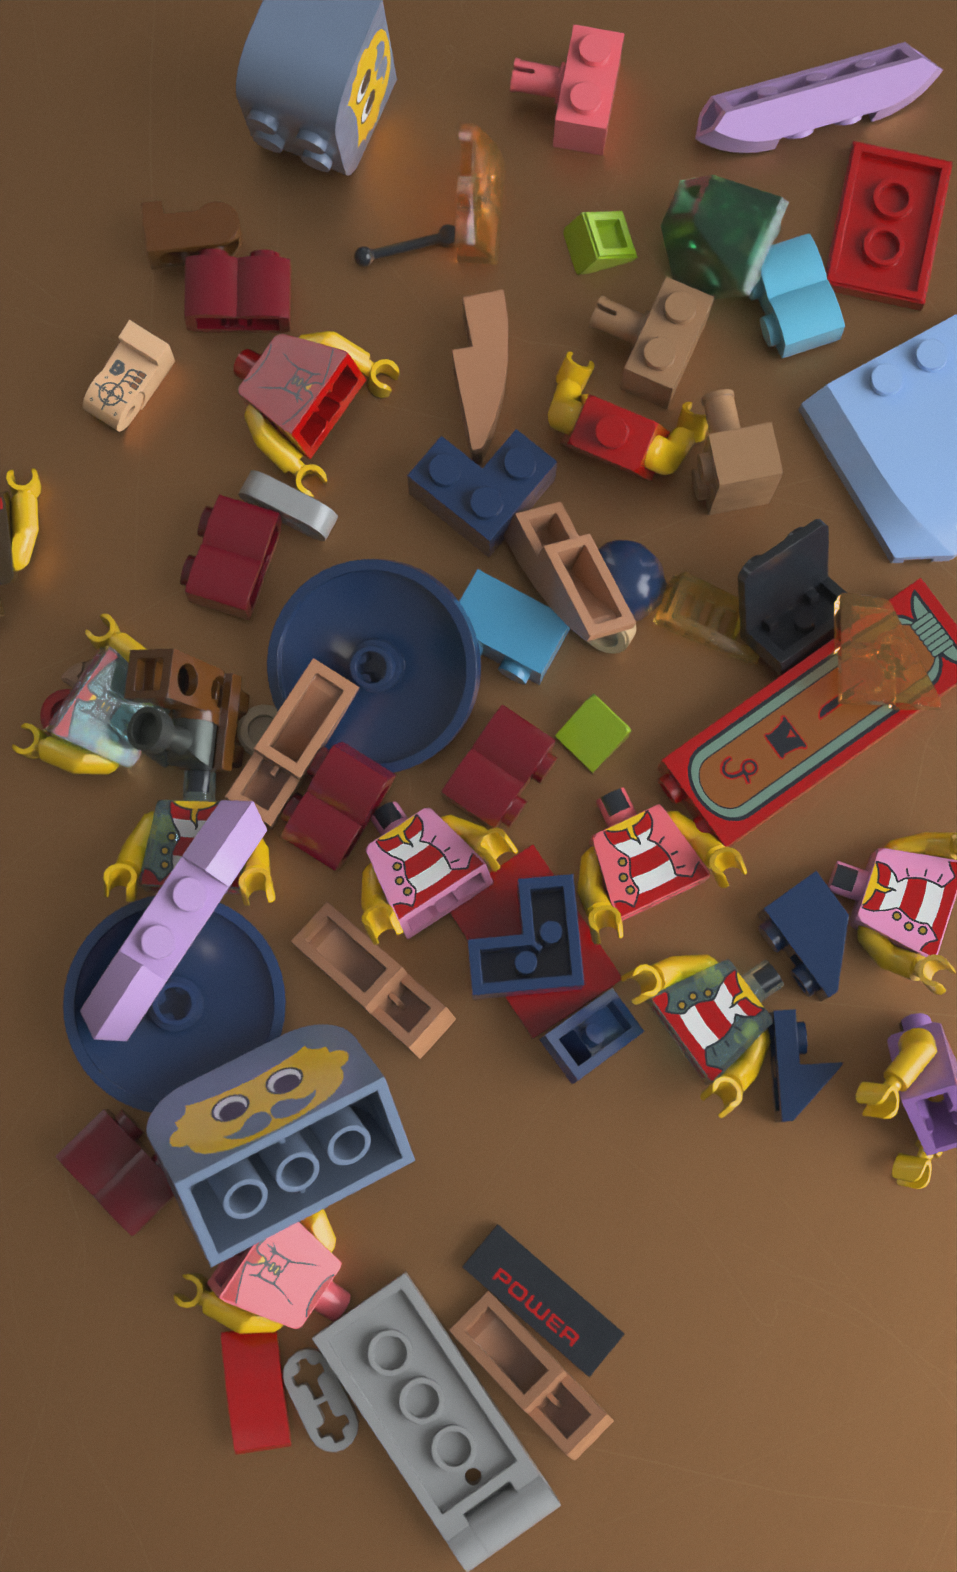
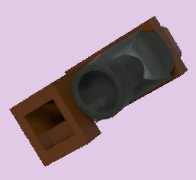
M174 648L130 650L124 699L135 703H151L173 710L172 719L165 712L152 707H143L136 711L131 717L127 729L130 744L137 750L151 754L160 753L167 749V762L171 766H177L183 771L232 772L233 768L241 767L244 747L238 740H235L237 720H240L248 713L250 698L248 693L241 690L242 677L234 673H225L220 668Z

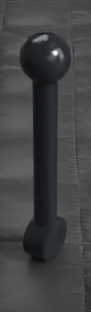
M444 225L437 234L375 249L361 246L355 251L354 260L361 267H367L371 265L374 259L436 244L451 248L458 241V230L453 225Z

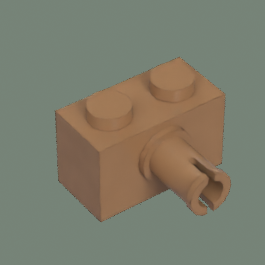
M669 277L665 278L651 311L646 310L644 314L611 301L602 295L597 303L598 308L595 307L589 327L592 329L596 328L631 343L630 349L632 352L624 368L620 389L668 409L707 323L714 297Z
M731 389L713 391L701 398L710 434L707 436L702 453L697 454L698 469L692 470V483L696 499L698 501L705 500L708 515L769 504L783 475L772 422L741 428L734 401V391Z

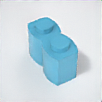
M810 233L750 253L748 269L743 271V281L749 298L752 301L758 299L765 312V316L760 317V326L765 342L769 347L776 345L783 359L841 340L845 328L842 312L835 293L827 280L821 256Z

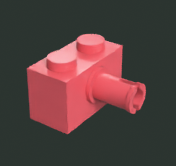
M573 25L567 61L562 62L561 67L515 58L510 92L555 98V104H558L553 147L603 156L620 66L624 33Z

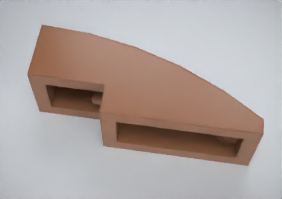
M504 290L463 297V320L469 347L452 350V370L470 459L476 464L483 463L495 434L504 399L508 366V317Z
M561 501L514 514L504 534V538L535 589L570 629L587 642L632 629L635 626L636 621L590 533L582 536L578 535Z
M313 658L254 747L255 752L226 794V800L253 801L264 825L273 830L288 802L305 780L307 770L314 757L322 747L326 746L359 687Z
M328 902L320 908L290 941L419 1059L425 1055L456 1020L446 1006L412 978L402 966L378 945H373L370 938Z
M487 1291L449 1330L519 1407L572 1460L576 1461L614 1422L605 1410L490 1291Z

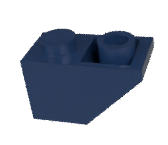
M815 871L763 908L757 915L763 922L758 926L759 932L767 944L776 953L783 949L795 967L790 970V973L799 988L808 997L815 994L820 1001H823L838 992L849 914L818 872Z

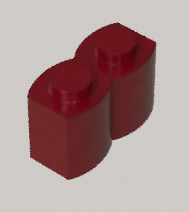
M203 249L198 252V255L185 257L184 319L187 330L207 333L234 331L250 333L290 332L292 280L290 259L281 257L276 251L266 249L252 251L250 256L240 258L231 257L226 251L220 249Z
M220 494L213 508L206 506L202 512L197 535L203 538L202 544L196 556L188 555L180 577V584L186 586L185 594L189 602L250 620L262 589L266 571L280 537L283 525L280 513Z
M502 704L442 789V797L488 829L499 828L502 823L510 828L528 802L521 797L525 788L532 779L541 784L556 763L558 757L551 753L556 740Z
M343 741L333 745L330 750L325 747L319 750L307 770V775L313 778L304 796L298 792L295 793L280 818L287 823L280 836L281 838L334 871L343 866L351 855L373 813L380 806L396 777V774Z
M103 1109L55 1157L95 1197L115 1221L131 1236H134L175 1196L156 1154L153 1155L139 1140L145 1133L144 1130L123 1109L116 1115L109 1109Z

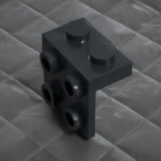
M815 519L804 527L794 529L782 542L764 554L753 556L744 564L738 574L740 638L780 676L863 618L864 607L828 576L829 527L821 519Z

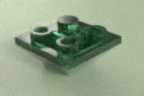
M713 174L681 180L661 223L673 280L714 297V300L750 295L751 290L756 286L761 277V267L770 246L780 233L781 221L789 202L781 196Z

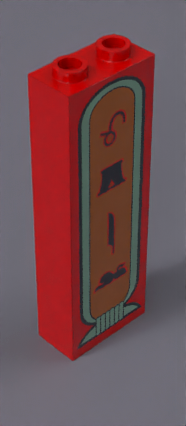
M919 578L663 758L657 768L662 774L657 779L659 786L674 805H677L679 802L683 803L694 818L692 820L700 832L710 833L725 847H731L957 686V624L923 579Z

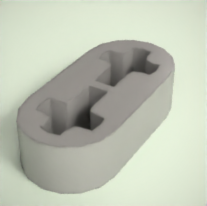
M251 470L238 493L239 497L246 503L279 512L282 523L316 540L326 541L338 519V515L325 504L259 471Z
M311 1347L298 1350L288 1359L284 1367L283 1379L285 1387L314 1444L324 1451L337 1452L344 1450L352 1444L358 1433L359 1418L347 1391L320 1350ZM306 1358L310 1365L320 1363L323 1366L324 1372L317 1378L323 1394L317 1398L307 1382L298 1385L295 1381L294 1376L301 1370L298 1362L301 1359ZM327 1401L335 1416L343 1414L347 1416L349 1422L342 1429L344 1435L342 1439L336 1440L332 1433L322 1435L319 1431V1427L325 1421V1415L319 1404Z

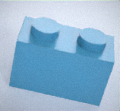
M477 569L459 602L466 611L475 630L480 656L484 655L499 663L498 671L519 684L525 685L530 680L540 685L570 628L550 607Z

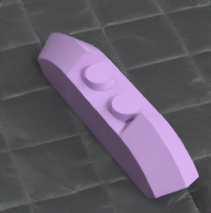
M904 42L711 96L701 110L695 139L723 151L757 153L775 149L780 138H803L810 135L813 129L829 124L850 125L858 122L862 118L861 115L868 114L871 122L899 111L914 101L937 79L943 69Z
M221 800L98 981L80 1010L94 1040L127 1041L258 846L267 829L253 801Z

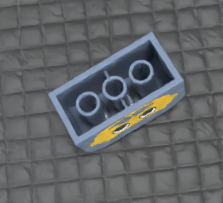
M383 0L262 1L246 39L236 77V97L249 132L258 145L273 152L280 153L283 149L300 156L304 163L320 171L329 172L332 169L349 176L356 170L397 81Z
M319 1024L295 1029L178 1087L159 1102L152 1111L147 1123V1136L184 1219L211 1267L415 1161L384 1075L354 1035L348 1030L335 1025Z

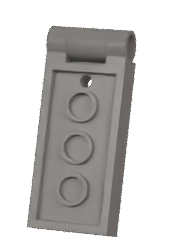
M406 1271L312 1337V1340L428 1513L453 1554L467 1572L561 1506V1503L538 1470L536 1464ZM468 1469H478L481 1472L480 1478L476 1481L468 1480L465 1476Z

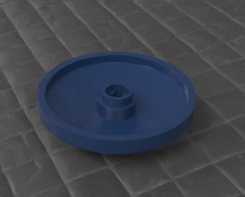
M361 559L348 561L327 568L311 577L298 588L284 605L275 622L268 646L267 676L269 689L277 712L312 659H316L359 687L325 748L330 750L333 745L343 741L393 773L406 770L426 761L445 748L457 736L472 712L480 685L481 657L479 644L473 625L463 606L454 594L436 578L417 567L395 560Z
M155 896L131 902L107 916L86 937L71 963L63 998L64 1023L71 1048L88 1076L107 1094L130 1107L152 1113L159 1102L178 1087L281 1036L285 1019L286 1000L283 977L278 961L271 947L255 926L241 914L222 903L218 904L127 1041L94 1040L80 1010Z

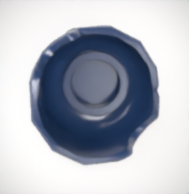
M615 540L605 543L598 550L634 619L639 621L646 618L662 603L667 586L661 562L641 543L630 540Z

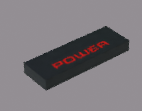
M498 1224L462 1266L588 1377L593 1374L625 1335L624 1332Z

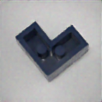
M517 429L483 468L441 436L407 475L408 492L487 557H490L504 541V534L514 514L530 510L555 481L557 461Z
M574 875L518 879L517 894L521 935L468 939L473 1000L582 990L584 986Z

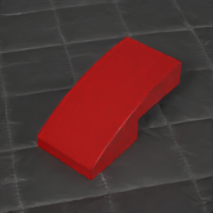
M235 1331L221 1332L226 1392L235 1454L291 1447L287 1395L283 1384L278 1331L240 1334Z

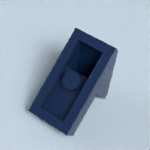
M611 988L539 1040L573 1085L645 1031L615 990Z
M796 1009L774 1010L767 1014V1025L771 1040L769 1052L775 1123L794 1121L841 1068L843 1062L800 1065L799 1055L807 1054L808 1048L805 1022H797Z

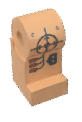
M131 320L128 321L118 337L120 343L109 361L90 384L82 405L85 411L119 432L125 430L139 410L144 408L175 363L169 344Z

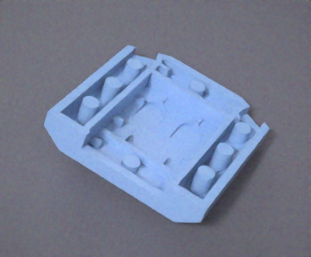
M956 314L828 383L802 402L799 408V412L890 563H903L904 560L931 559V562L950 561L957 557Z

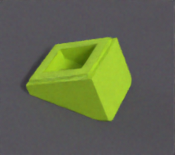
M623 211L582 212L563 230L577 275L604 270L632 262L638 258Z
M592 694L554 737L593 774L630 736L632 730L601 699Z

